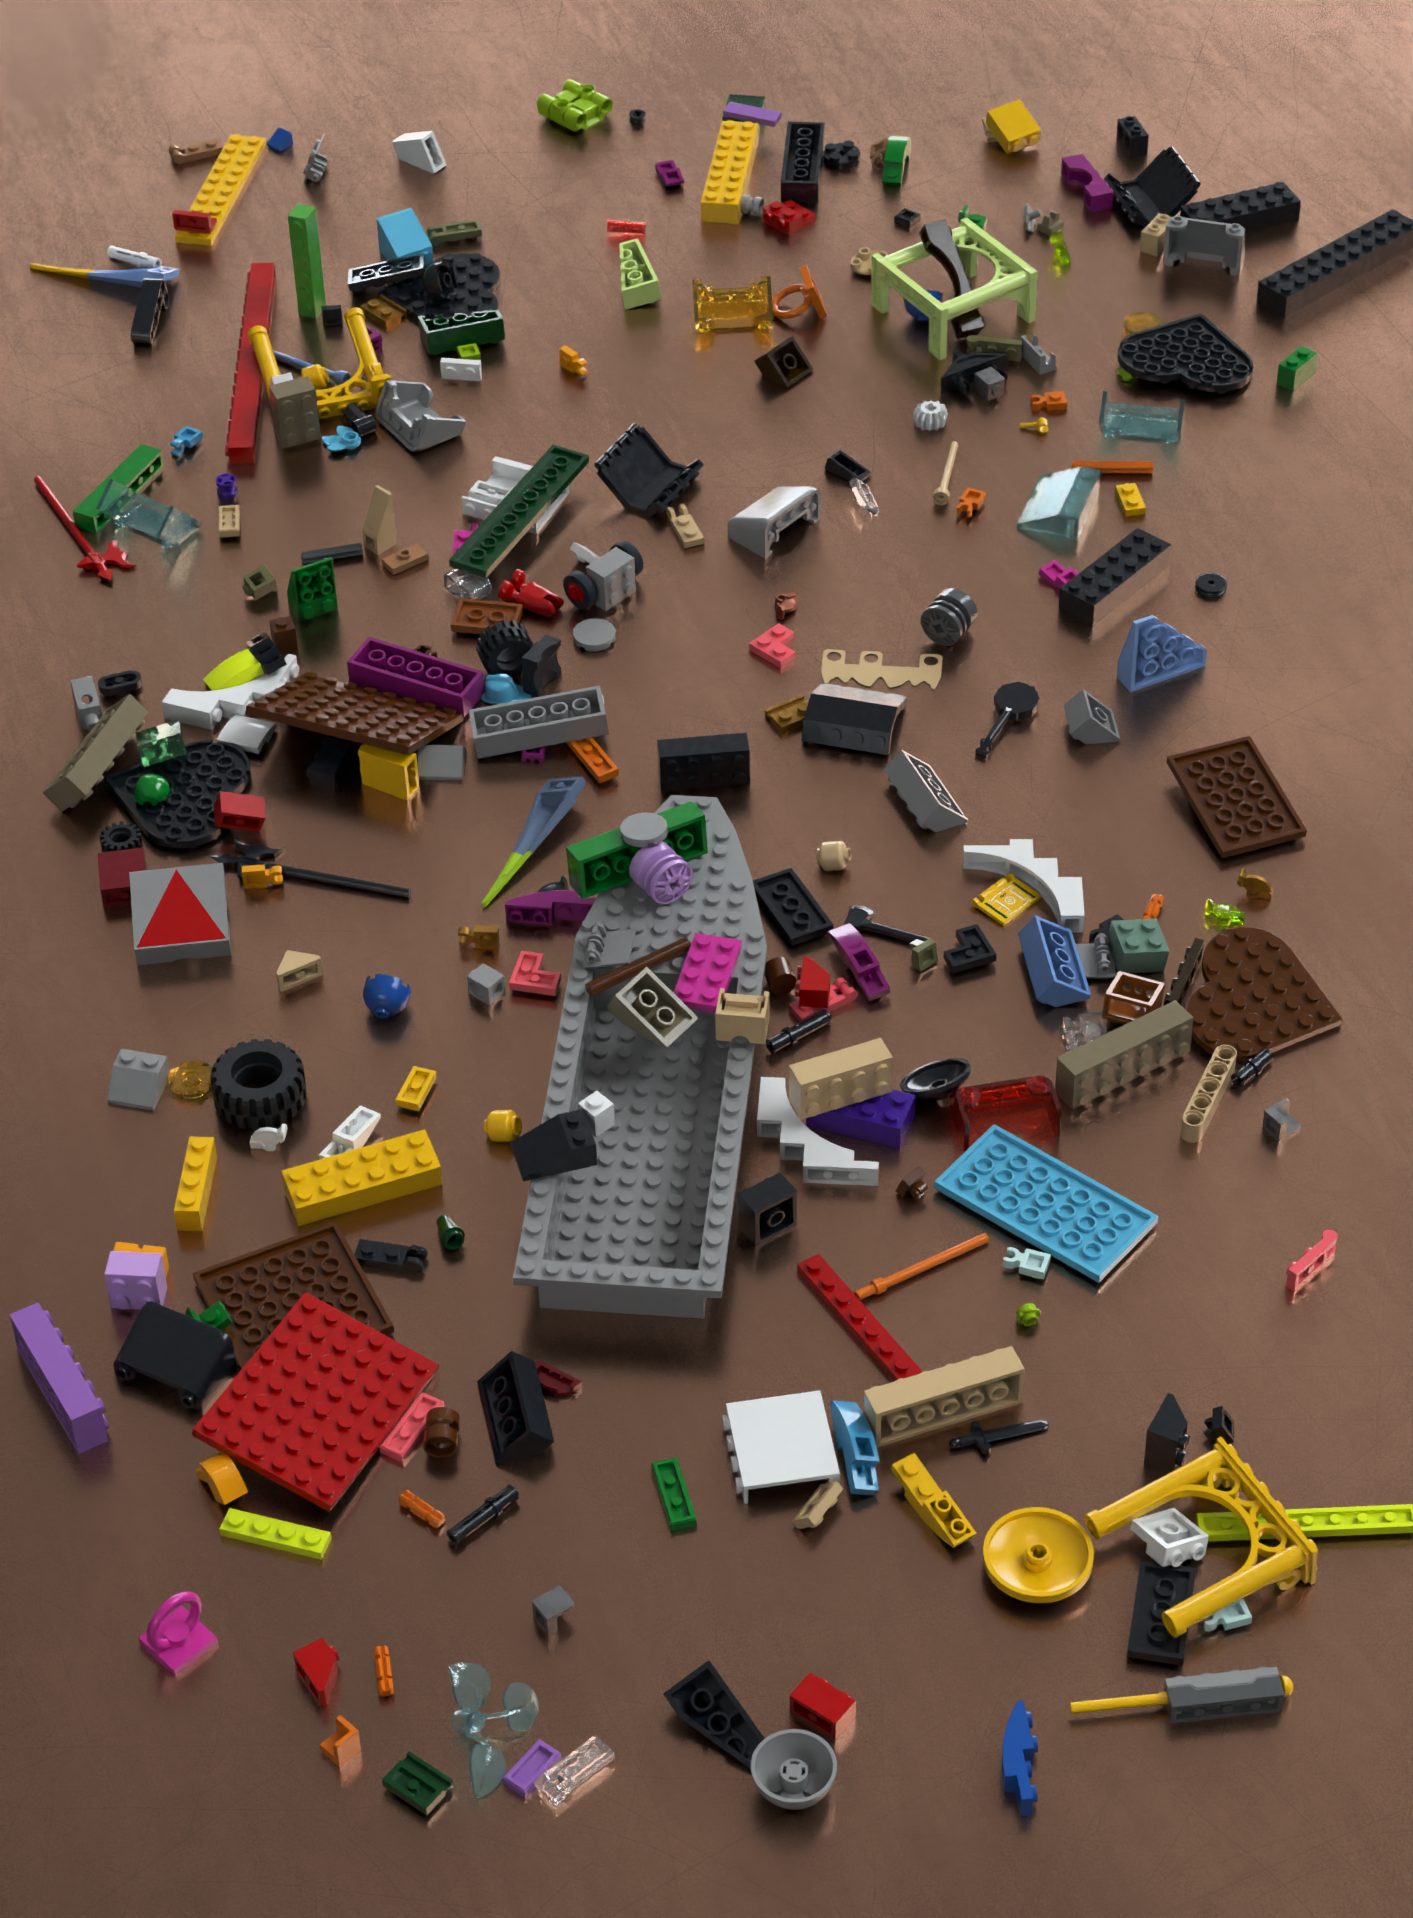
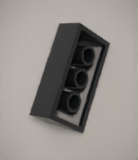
M510 1351L477 1381L495 1461L499 1464L537 1457L555 1442L535 1361Z

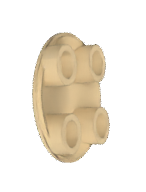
M863 247L859 249V253L852 257L850 266L856 273L871 275L872 255L876 253L883 257L888 255L883 251L879 252Z

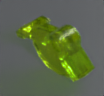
M1053 232L1050 235V242L1055 243V257L1063 265L1071 264V257L1063 240V232Z
M1207 899L1205 905L1206 916L1211 918V915L1214 916L1222 926L1244 924L1245 914L1237 907L1225 903L1214 904L1211 899Z

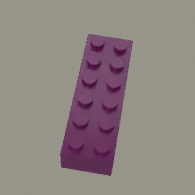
M368 637L347 661L349 682H354L363 687H374L377 691L383 693L394 692L397 694L396 696L403 698L414 697L417 699L416 701L423 703L434 702L437 704V707L441 708L453 707L457 709L456 712L463 714V718L485 693L483 671L372 637Z

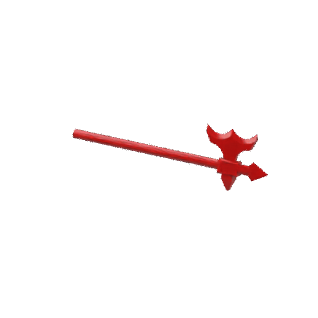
M40 476L34 479L35 484L87 554V557H84L77 564V568L94 569L95 572L99 571L98 576L111 581L113 570L107 569L106 564H116L121 568H134L138 566L127 561L126 556L128 552L118 549L117 543L119 540H113L107 544V551L104 554L100 555L98 552H95Z

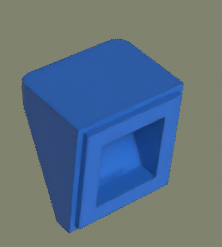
M279 127L268 141L267 146L282 152L293 145L292 133Z

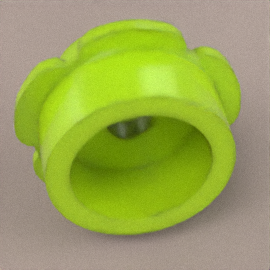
M1026 1303L1016 1310V1319L1020 1325L1024 1324L1026 1327L1033 1326L1038 1322V1316L1041 1315V1311L1036 1308L1035 1304Z

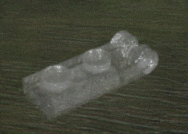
M595 1734L543 1773L536 1780L534 1786L541 1793L545 1792L548 1795V1800L553 1805H559L566 1795L614 1760V1752ZM556 1780L561 1782L558 1786L553 1784Z

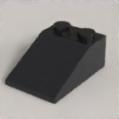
M583 1109L558 1114L510 1142L523 1182L597 1165L596 1142Z

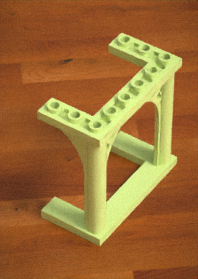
M967 217L960 220V227L952 229V238L954 244L958 246V255L960 261L964 263L965 274L970 278L976 276L977 254L987 258L995 267L996 273L993 279L984 286L941 303L898 269L931 255L925 251L922 242L885 257L879 253L872 255L871 305L882 314L888 312L890 286L929 317L928 351L939 360L947 357L948 320L990 302L1003 298L1017 300V315L1028 323L1035 321L1037 271Z

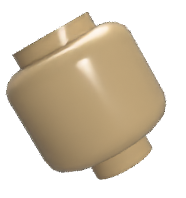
M843 841L823 842L820 848L816 850L817 864L824 871L844 870L852 858L850 848H846Z

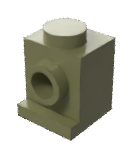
M265 564L243 576L244 585L242 588L247 597L252 596L257 600L271 591H277L276 579Z

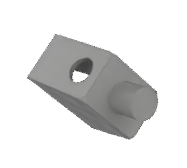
M92 676L70 680L74 708L81 729H88V731L93 728L102 716ZM88 696L90 702L83 703L82 698Z

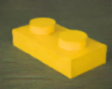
M1136 483L1115 485V493L1125 517L1146 514V506Z
M413 1066L395 1099L396 1106L419 1111L437 1078L436 1071Z

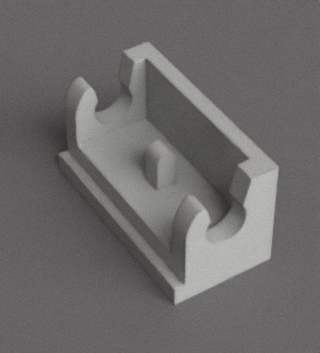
M1035 334L1032 336L1033 340L1031 343L1026 335L1021 336V340H1023L1022 357L1039 375L1057 370L1056 356L1051 352L1049 357L1038 346V337Z

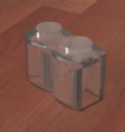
M456 568L444 574L445 588L452 595L458 596L459 599L484 600L491 596L492 586L488 578Z

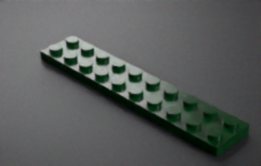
M553 444L449 559V566L487 578L589 463V455Z

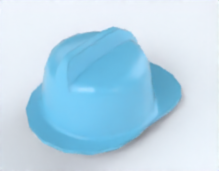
M503 673L486 676L485 693L481 696L484 702L490 704H503L532 698V695L523 692L522 686L514 683L511 676Z

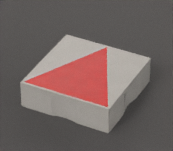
M223 863L129 872L133 941L137 965L172 962L184 958L203 959L232 956L227 917L226 878Z

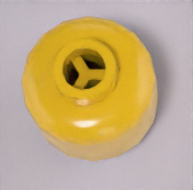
M315 364L301 370V377L308 376L316 390L326 388L327 382H330L326 368L321 367L320 364Z
M494 1110L485 1119L483 1128L485 1134H488V1137L493 1142H512L522 1131V1121L512 1110Z

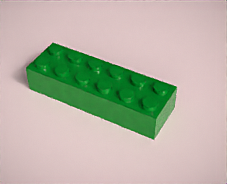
M692 801L657 814L667 821L668 834L662 842L667 843L684 861L708 853L705 814ZM620 827L567 846L566 854L570 886L582 899H586L633 881L629 875V867L633 857L642 847H635L625 843L621 836Z

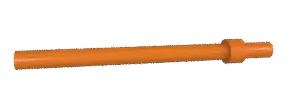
M983 1233L890 1276L870 1281V1285L854 1291V1294L859 1300L873 1294L879 1295L886 1292L890 1286L988 1243L989 1237L986 1233Z

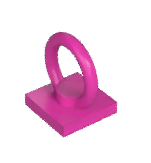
M181 1592L166 1600L152 1616L147 1631L138 1637L139 1644L174 1676L178 1675L218 1644L217 1636L199 1621L202 1602L199 1596L193 1592ZM190 1603V1612L181 1604ZM181 1605V1606L178 1607L176 1610H174L172 1613H170L174 1608H176L177 1606Z

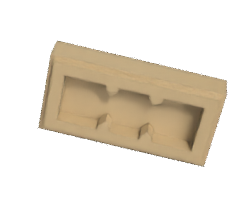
M239 505L218 506L219 538L240 536Z

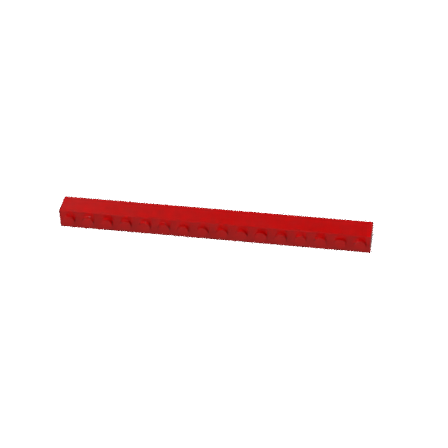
M274 262L251 263V270L247 271L248 281H246V293H244L245 304H243V315L241 316L242 326H240L239 349H237L236 372H234L235 384H233V396H231L232 408L229 410V432L226 433L227 444H225V456H229L230 464L255 463L264 380L247 332L254 326H263L267 330L268 337L270 336L276 285Z

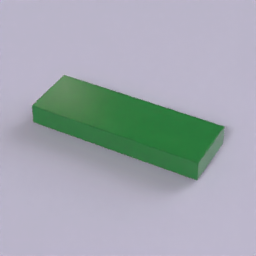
M677 1457L651 1463V1470L670 1530L674 1531L697 1526V1518Z

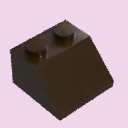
M793 336L754 361L765 379L785 389L814 370Z

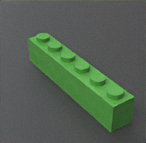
M298 203L288 215L298 314L316 319L322 312V306H326L316 207Z

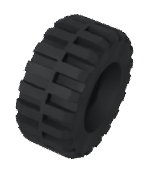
M251 1039V1042H240L236 1047L233 1048L231 1046L225 1051V1055L221 1054L211 1069L210 1079L215 1108L222 1118L232 1125L238 1124L239 1128L247 1129L249 1127L252 1130L264 1127L273 1128L276 1124L286 1123L288 1118L292 1119L297 1114V1110L299 1111L304 1105L307 1091L302 1060L289 1046L285 1047V1044L281 1042L273 1043L271 1039H264V1041ZM259 1080L274 1082L262 1088L243 1087L248 1083Z

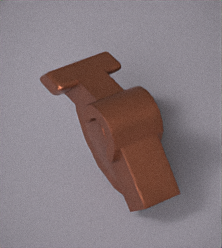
M789 591L785 594L776 595L774 607L776 608V618L778 620H783L785 613L796 609L798 601L794 592Z

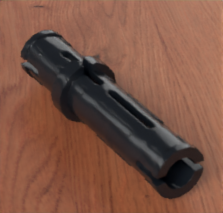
M823 1009L790 1028H783L779 1034L766 1040L767 1049L770 1053L774 1054L788 1045L793 1046L802 1037L830 1024L832 1020H830L829 1012Z
M508 1484L495 1496L486 1498L482 1506L446 1531L450 1541L454 1545H458L494 1516H500L503 1509L519 1499V1493L516 1488Z

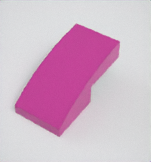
M1054 559L1041 567L1038 574L1050 584L1060 589L1079 573L1072 567L1066 570Z

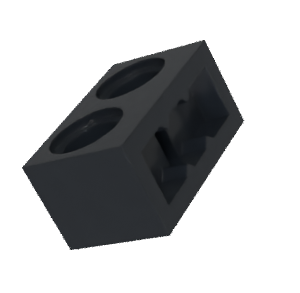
M1127 116L1118 119L1116 139L1129 157L1146 155L1148 153L1149 135L1135 116Z

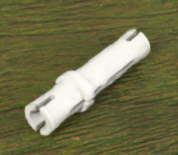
M110 246L107 251L109 258L137 264L141 268L159 267L162 265L160 258L148 256L144 252L137 253Z

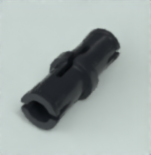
M1263 1048L1252 1059H1247L1243 1066L1231 1075L1233 1084L1237 1087H1243L1252 1077L1260 1075L1261 1070L1273 1061V1056L1268 1058L1272 1053L1268 1049Z

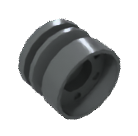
M947 588L941 591L933 603L924 610L921 615V626L925 634L932 641L943 646H951L957 643L965 631L972 626L977 619L978 610L975 602L965 592L956 588Z

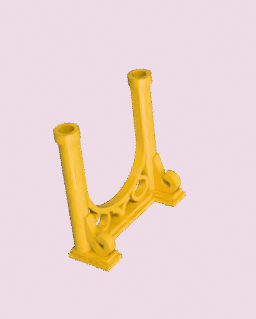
M351 308L344 314L359 359V368L353 377L343 384L328 389L316 390L319 419L343 415V410L351 403L359 406L362 411L375 409L385 381L392 380L391 375L383 374L381 364L377 361L364 322L365 316L360 308ZM254 326L249 329L247 336L249 342L253 345L270 399L269 386L271 377L281 374L266 328ZM364 373L366 375L367 381L361 379ZM353 387L365 389L363 392H350Z
M1222 1437L1217 1438V1443L1214 1444L1212 1451L1099 1511L1093 1510L1084 1515L1085 1524L1089 1532L1095 1539H1100L1128 1524L1133 1519H1137L1171 1500L1181 1497H1201L1225 1506L1243 1523L1250 1538L1251 1551L1242 1568L1231 1576L1162 1612L1163 1623L1174 1638L1186 1633L1187 1628L1266 1585L1275 1583L1280 1590H1287L1293 1587L1300 1579L1304 1584L1308 1582L1311 1585L1316 1583L1318 1554L1316 1544L1311 1539L1305 1537L1299 1524L1295 1520H1291L1286 1514L1281 1502L1273 1499L1265 1483L1257 1480L1251 1467L1241 1461L1235 1448L1231 1444L1228 1445ZM1220 1484H1222L1225 1487V1489L1230 1487L1231 1490L1221 1491L1217 1490V1488ZM1240 1490L1248 1498L1249 1501L1242 1500L1238 1497L1240 1494ZM1261 1514L1268 1523L1258 1526V1515ZM1272 1534L1280 1541V1544L1276 1547H1268L1258 1541L1262 1535ZM1258 1554L1268 1558L1255 1565Z

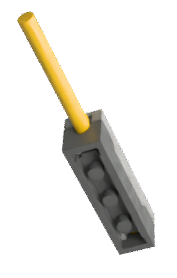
M1258 1667L1250 1670H1230L1214 1674L1203 1673L1186 1677L1175 1676L1165 1679L1164 1691L1158 1694L1070 1702L1069 1706L1070 1713L1077 1714L1166 1704L1170 1724L1281 1712L1283 1710L1284 1698L1288 1697L1293 1691V1682L1287 1676H1279L1277 1667Z

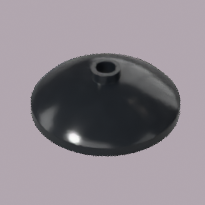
M962 1058L934 1061L908 1073L901 1080L900 1088L902 1092L914 1094L918 1099L942 1100L966 1082L972 1072V1067L968 1060Z

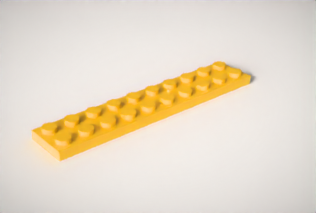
M239 134L229 136L189 211L211 214V218L217 219L215 227L210 234L178 230L175 234V242L206 246L213 245L266 146V138L241 136Z

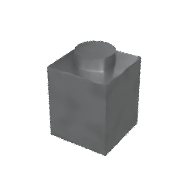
M992 367L975 373L974 390L987 401L996 399L1004 395L1005 378Z

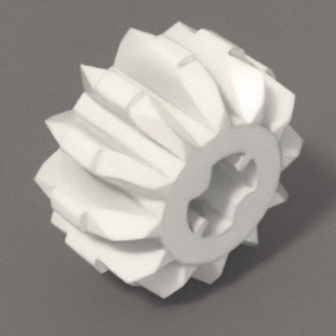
M923 400L922 403H918L916 408H914L913 418L916 427H921V430L938 431L939 428H944L948 419V413L945 404H940L939 401L933 402L930 400L927 402Z

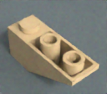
M379 485L375 486L362 529L364 547L377 555L397 544L392 493Z

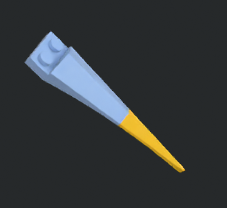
M30 264L29 268L141 287L144 278L172 281L173 278L179 277L180 270L164 266L128 270H86Z

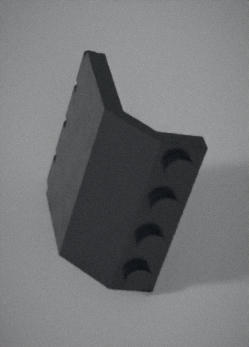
M1172 146L1167 150L1163 149L1134 180L1120 182L1109 173L1104 178L1109 188L1114 192V199L1122 205V210L1129 215L1128 218L1134 224L1139 223L1143 227H1146L1159 213L1170 217L1175 216L1181 210V206L1186 205L1194 197L1201 185Z
M633 423L615 444L594 463L598 470L596 474L623 507L647 516L663 513L669 507L667 505L668 502L672 503L679 497L678 492H682L690 485L688 481L694 480L700 474L698 472L699 469L704 465L699 459L687 466L671 461L643 426L640 428L636 423Z
M820 684L810 695L803 722L801 741L888 755L890 753L892 731L896 716L906 706L907 697L873 690L865 691L854 687H842L835 684Z

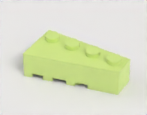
M636 238L619 243L621 292L625 310L661 300L659 280L639 239Z

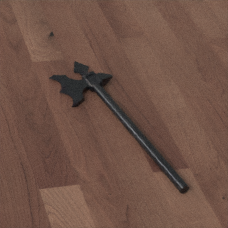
M236 838V850L241 851L245 856L231 857L229 854L210 856L218 863L235 865L239 878L242 877V866L265 864V869H270L273 866H282V875L410 898L411 889L262 862L260 861L261 858L276 857L283 853L285 847L270 849L261 842L245 844Z

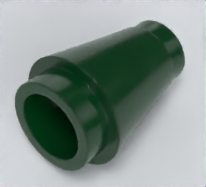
M448 1215L440 1216L436 1224L441 1244L450 1250L458 1249L464 1243V1231Z

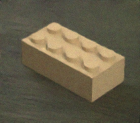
M878 1038L789 1065V1100L802 1120L892 1092L893 1057L883 1040Z

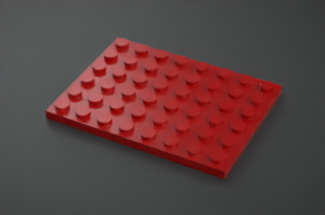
M305 1292L192 1430V1436L330 1512L438 1372L439 1364Z

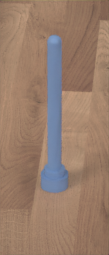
M273 351L276 360L303 369L314 365ZM326 369L329 378L333 379L336 385L343 384L351 378L349 372L343 370L334 372Z

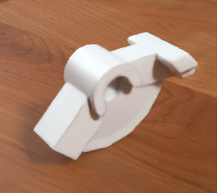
M281 1124L278 1129L264 1127L256 1130L250 1138V1148L274 1151L279 1142L285 1141L288 1129L287 1124Z

